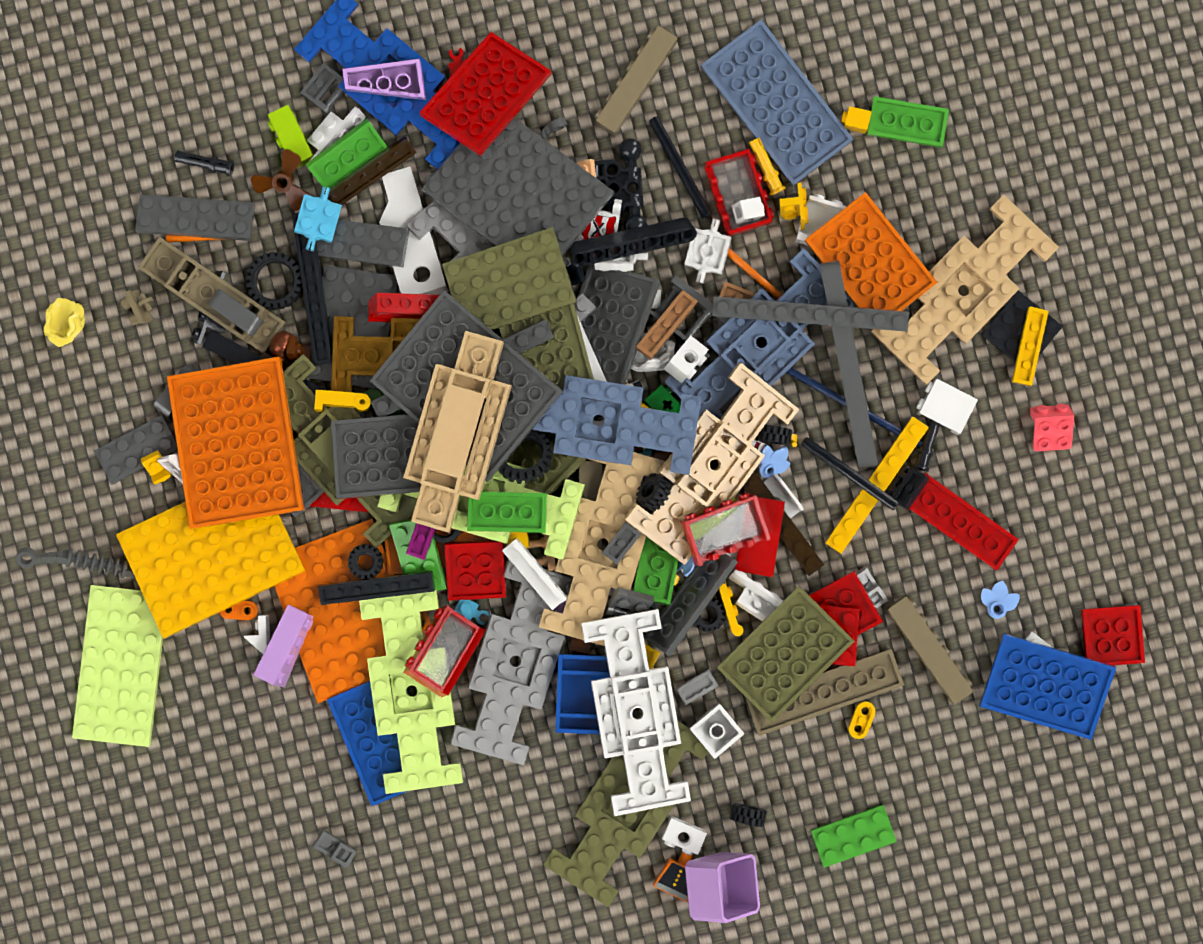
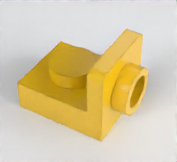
M158 450L141 458V463L151 475L154 485L164 482L171 477V473L157 461L163 457Z

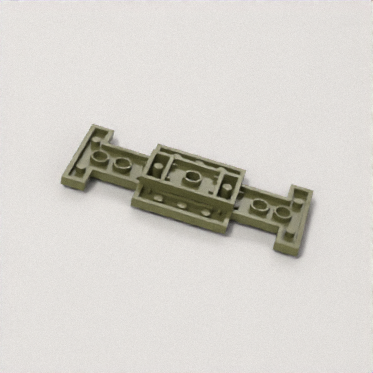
M678 720L681 744L663 747L667 778L670 777L686 750L701 760H704L709 752L690 728ZM623 755L611 758L575 814L577 818L591 827L571 858L553 848L543 864L606 907L610 906L619 890L603 879L623 848L641 858L675 805L614 816L611 795L629 792Z

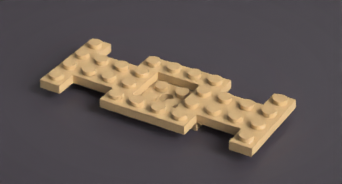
M1002 195L989 209L1003 223L986 241L977 248L963 236L929 271L938 283L918 298L923 303V306L909 319L908 332L880 329L877 331L873 329L871 331L925 385L940 372L926 357L951 332L967 344L1020 289L1006 274L1030 250L1045 262L1059 248L1005 195ZM960 286L967 287L968 294L966 296L959 294L958 289Z
M740 362L730 373L728 379L742 390L719 420L708 410L704 409L698 418L690 474L670 472L672 452L658 471L673 483L671 490H669L671 494L667 496L669 499L664 501L665 505H660L659 510L656 509V511H652L649 514L635 503L624 517V520L684 565L691 558L692 554L688 543L682 539L685 533L680 521L685 519L684 516L695 512L697 515L701 513L704 507L713 506L715 508L721 506L720 502L733 500L765 457L764 454L751 444L772 414L788 425L799 410ZM713 459H717L719 463L715 470L710 468V462ZM723 513L718 514V515H715V516L718 517V518H720Z
M633 452L631 465L589 459L606 464L596 501L581 498L564 560L558 559L555 571L573 576L563 613L544 608L539 623L540 628L584 640L581 623L602 619L611 587L631 590L646 536L641 533L618 565L602 553L603 550L598 548L597 542L604 538L609 544L623 524L627 522L624 520V517L636 503V493L639 492L637 489L641 486L640 483L643 476L649 477V474L656 473L663 477L658 471L666 461ZM598 640V641H593V642H592V643H595V644H599V645L605 646V645H604V640Z

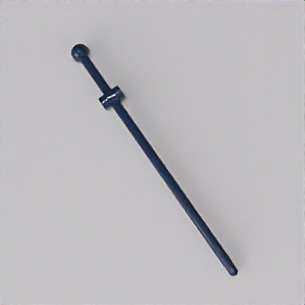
M792 367L785 372L847 407L845 397ZM868 411L869 420L897 436L902 432L901 428ZM920 440L916 446L921 447L923 441Z

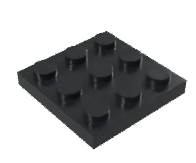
M1019 290L981 335L1015 363L1028 307L1041 309ZM1049 314L1039 356L1063 327Z

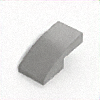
M865 566L856 572L876 609L888 601L880 586L875 582Z

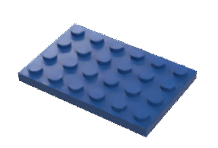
M1003 633L979 705L986 709L1092 740L1116 667Z
M370 681L327 699L371 806L407 792L389 794L385 792L383 774L402 771L397 733L380 736L377 734Z

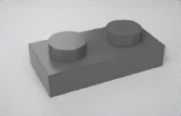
M625 522L602 553L618 565L641 533Z

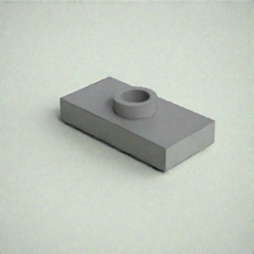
M708 669L678 686L676 690L684 704L687 705L718 687V684Z

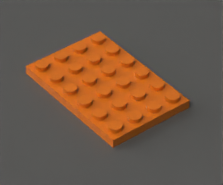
M866 192L804 240L822 263L839 260L845 292L856 304L857 308L902 311L938 283Z

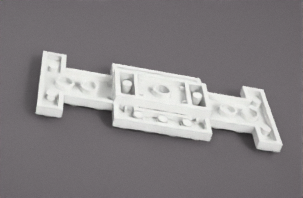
M653 609L581 623L585 643L604 640L610 677L591 680L604 758L623 755L629 792L611 795L614 816L691 801L688 782L682 781L668 784L663 747L681 744L669 669L667 666L649 669L643 632L662 629L659 610ZM635 708L642 709V716L640 718H633L632 712Z

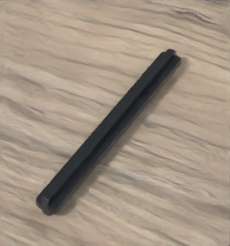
M658 116L651 118L649 123L703 219L709 217L711 211Z
M806 437L802 441L801 445L885 506L891 510L897 508L899 505L897 500L813 440Z

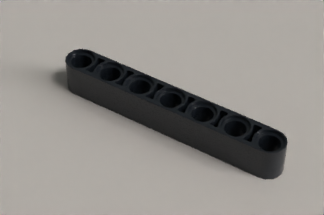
M678 218L575 241L566 251V254L574 267H582L688 243L696 238L697 231L688 218Z

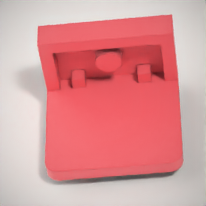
M1057 404L1056 406L1038 405L1037 407H1030V415L1034 421L1033 449L1035 451L1070 449L1072 447L1074 414L1069 405Z

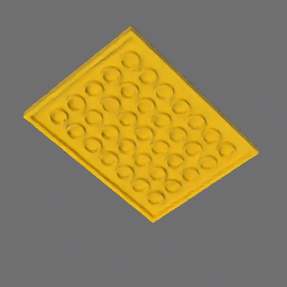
M185 501L116 534L163 639L306 571L280 515L190 529Z

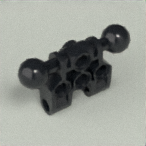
M627 138L618 147L619 156L625 161L626 168H622L613 159L594 161L596 178L602 183H606V186L609 188L613 185L619 187L618 193L614 194L601 210L611 212L610 208L614 204V200H622L620 217L626 209H629V217L624 222V230L648 225L647 220L641 215L640 208L644 207L641 168L637 167V159L642 154V146L638 140ZM612 166L618 169L615 175L607 173L608 169ZM630 184L638 185V190L632 193L628 191V187Z

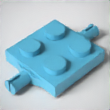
M322 187L320 197L304 194L294 232L309 238L306 250H309L312 243L310 251H314L316 241L323 240L332 243L342 205L328 200L330 191L328 187L325 194L326 187Z

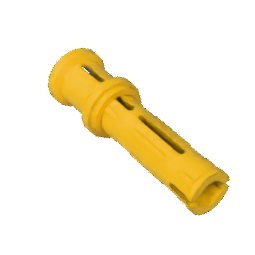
M760 137L749 142L764 175L763 181H766L770 190V196L786 189L785 186H782L778 177L779 172L774 170Z

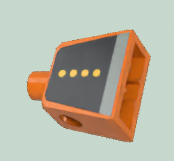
M682 852L679 860L670 857L655 878L653 887L687 902L688 892L685 865L693 856Z

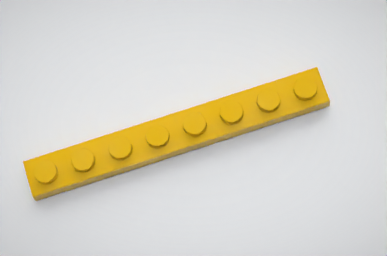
M912 416L868 480L885 491L929 427ZM861 489L825 543L842 554L878 500Z

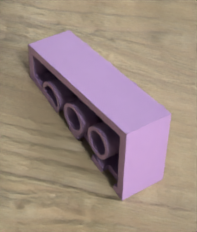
M420 59L342 69L345 89L347 91L426 100Z
M288 605L255 670L254 676L272 685L285 687L306 634L312 627L314 616Z

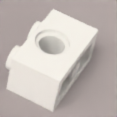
M690 335L664 370L680 383H683L686 378L690 380L696 373L694 369L696 365L700 367L707 359L704 355L709 349Z
M670 816L662 834V840L665 841L664 844L675 848V846L683 848L682 852L692 856L693 853L698 855L707 832L702 828ZM680 833H688L689 838L686 841H680L678 839Z

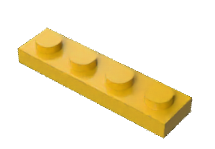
M1028 307L1012 378L1013 383L1032 386L1049 312L1047 310Z

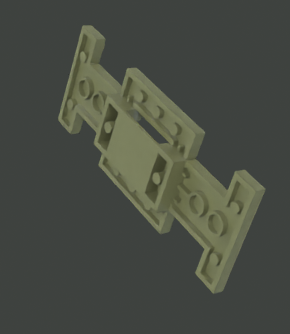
M303 354L283 372L291 426L298 433V437L294 440L296 458L301 467L338 506L345 499H336L331 421L361 419L362 417L354 408L330 407L328 409L326 406H323V412H315V394L303 381L317 368ZM403 494L398 512L396 513L378 507L381 496L358 497L357 499L377 520L363 535L375 548H378L392 535L389 526L391 522L406 520L413 516L418 498Z

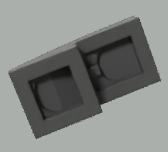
M324 829L313 844V848L328 855L331 860L346 868L357 853V850Z

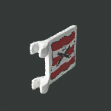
M614 200L612 212L601 210L581 233L583 239L616 233L618 231L622 200Z

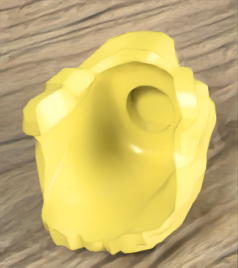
M57 298L54 303L50 304L46 310V324L43 331L50 342L58 347L73 342V339L82 331L85 324L84 308L81 304L66 298Z

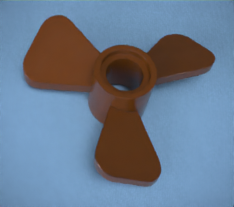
M285 149L282 152V170L278 171L274 177L258 174L251 177L254 191L263 193L274 188L280 193L285 192L290 208L293 211L299 210L304 194L310 196L307 191L293 184L295 181L293 172L300 165L301 157L292 150ZM279 178H285L288 184H282Z

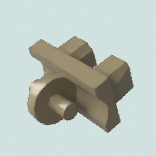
M128 290L124 293L125 297L120 302L125 310L132 308L134 314L129 316L131 325L150 323L154 320L150 313L152 311L150 304L154 302L152 297L146 298L145 294L140 293L139 290Z

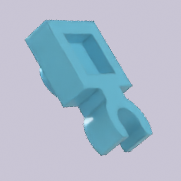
M460 600L455 608L456 612L470 621L473 617L476 618L477 623L480 625L485 624L484 621L480 620V615L485 614L489 616L490 614L486 610H477L480 604L472 600Z

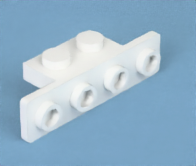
M354 107L344 120L330 112L307 139V142L318 150L310 160L359 125L366 116L357 107Z
M734 570L730 574L729 579L744 588L735 604L762 622L783 602L776 593L766 590L761 583L751 580L744 572Z

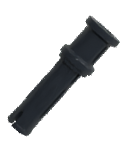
M179 150L175 153L176 163L209 169L211 173H224L228 177H231L233 174L234 160H222L218 156L209 158Z
M931 419L929 420V428L925 433L922 446L917 449L916 462L912 465L913 468L929 472L928 465L931 457L934 456L932 449L940 427L939 423Z

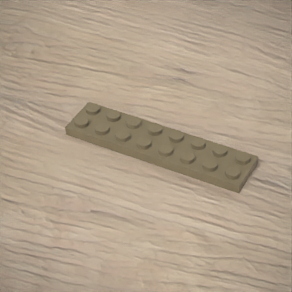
M887 649L856 660L855 667L841 665L824 671L773 723L748 699H746L757 734L761 736L904 686L892 649Z

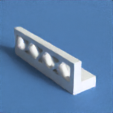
M518 538L502 550L552 610L567 599L566 594Z

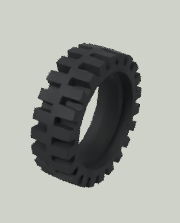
M279 252L262 254L263 256L261 257L258 256L256 261L250 264L251 267L247 270L246 287L250 296L259 305L268 309L281 310L285 307H290L301 296L303 290L299 265L291 257ZM281 263L291 270L293 286L285 297L269 299L259 292L257 276L265 265Z
M531 430L524 440L532 441L539 445L542 449L540 461L531 468L526 469L513 468L505 461L498 470L505 479L509 478V481L513 483L516 480L517 484H521L522 481H525V484H529V480L532 479L535 482L537 477L541 479L544 473L549 471V467L552 464L550 441L544 433L538 430Z

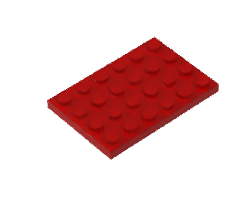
M490 32L420 111V116L481 156L551 76V70Z

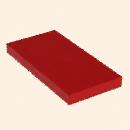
M757 497L771 539L768 541H757L751 547L744 546L739 548L736 560L738 563L735 566V570L773 577L785 501ZM749 503L745 504L740 538L758 532Z

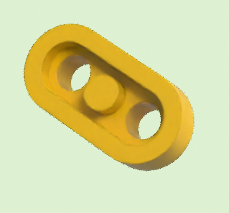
M867 701L857 704L848 726L849 734L855 739H862L867 735L876 712L873 704ZM864 707L868 708L867 714H862ZM857 725L861 726V730L859 732H855L854 730L855 726Z

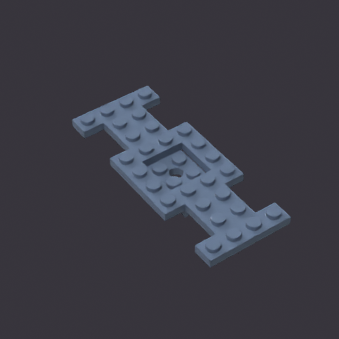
M803 248L789 262L802 277L777 301L827 305L820 264ZM760 289L751 298L774 301L763 289ZM845 292L848 307H854L856 304ZM731 317L706 341L719 356L692 382L686 378L683 383H680L672 375L664 382L681 400L682 394L702 397L699 416L706 409L720 420L723 414L719 409L741 389L728 379V376L739 362L768 385L772 386L815 343L802 331L808 325L806 323ZM758 337L766 339L767 344L764 348H759L756 345Z
M566 375L563 395H560L532 430L556 433L553 453L631 465L634 446L673 452L670 472L689 475L702 397L682 394L679 413L642 408L641 401L644 389L642 387ZM596 415L604 417L605 421L602 426H596L593 423Z

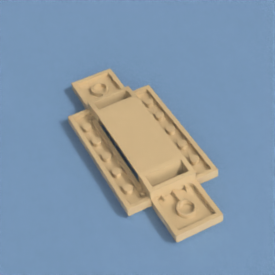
M465 331L455 369L439 364L435 365L403 477L422 484L411 522L450 533L460 496L463 495L480 500L512 385L494 380L504 345L503 341ZM484 399H486V402H485V405H484V409H483V412H482V416H481V419H480V423H479V426H478V430H477V433H476V437H475V440H474V444H473V447H472V451H471V454H470V458H469V461H468V465H467V468H466V472H465V475H463V472H464V469H465V465H466V462H467V458H468V455H469V451H470V448H471V444H472V441H473V437H474V434H475V430H476V427H477V423H478V420H479V416H480V413H481V409H482V406H483V402H484Z

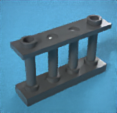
M675 275L670 282L672 285L671 292L655 312L653 310L650 311L648 319L655 324L676 296L683 290L698 301L697 305L703 310L701 311L702 314L685 335L677 329L673 334L685 343L690 335L694 337L708 317H714L718 320L717 326L702 344L708 349L710 346L706 341L730 317L712 316L713 304ZM708 353L704 355L707 359L710 357Z

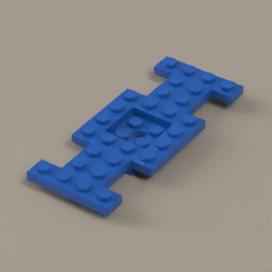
M335 0L296 46L295 52L310 63L321 50H324L345 69L420 59L426 100L350 92L345 89L344 79L338 87L396 136L408 122L414 125L436 144L425 160L438 170L460 145V142L422 118L420 111L436 94L434 91L445 80V76L388 28L385 29L375 42L372 41L347 20L359 6L358 3L354 0Z

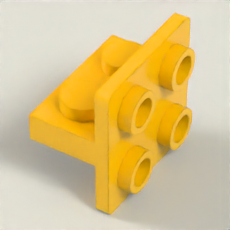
M799 182L797 183L798 197L779 199L780 217L791 220L800 216L801 230H805V224H808L806 188H802V184Z

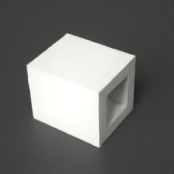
M760 197L741 200L732 205L736 224L758 220L765 216L764 205Z

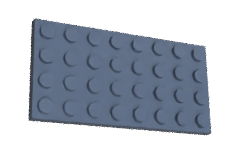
M759 20L700 66L755 139L760 137L766 153L792 187L854 140L762 20Z

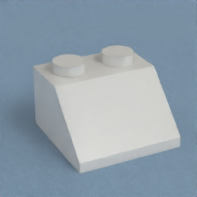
M719 703L703 714L690 728L714 759L744 735L743 731Z

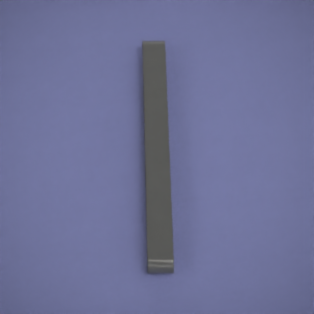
M839 260L820 263L827 305L848 307ZM832 326L859 469L878 466L852 327Z

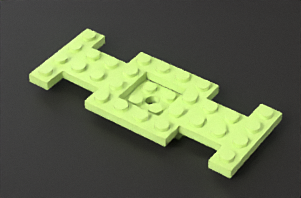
M507 463L509 466L516 469H526L524 467ZM465 465L463 475H465L467 465ZM499 471L496 472L489 482H484L482 489L485 492L541 493L524 488L525 481H522L521 484H517L516 480L514 483L510 482L509 478L505 479ZM566 479L560 498L547 494L546 533L542 534L549 535L544 555L564 560L585 484ZM419 492L405 493L404 495L418 498ZM403 494L381 495L378 507L397 513ZM461 495L451 528L508 544L511 532L467 531L468 497Z
M437 590L434 592L359 601L362 620L381 617L386 656L367 658L377 734L380 736L397 733L402 771L383 774L386 794L463 783L461 763L441 765L436 727L455 725L451 692L448 696L441 698L403 673L406 668L404 665L410 656L413 657L416 652L414 650L416 644L424 638L420 612L439 609ZM445 647L429 649L417 669L441 686L448 677ZM413 685L417 688L415 696L408 695V686Z

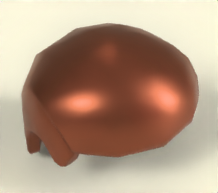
M288 331L276 333L270 341L271 354L274 357H281V361H284L287 356L289 336H293Z

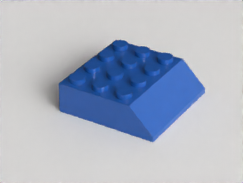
M559 653L556 733L600 734L591 680L610 677L606 655Z

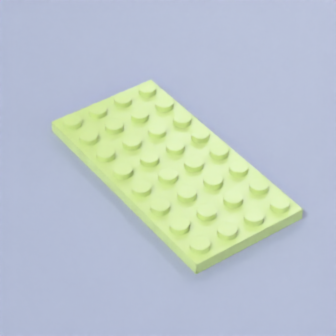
M99 585L90 586L72 735L74 739L145 747L151 745L163 638L141 590Z

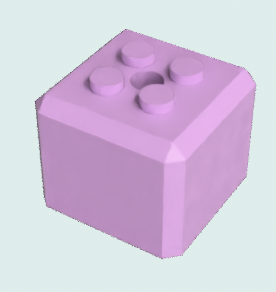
M718 852L690 860L686 863L685 872L689 913L693 920L728 923L758 913L760 900L756 859L752 854Z

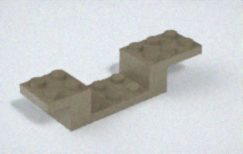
M161 237L157 239L138 267L171 292L262 353L267 352L270 348L272 337L280 332L286 324L279 317ZM218 289L224 291L264 321L253 337L207 304Z

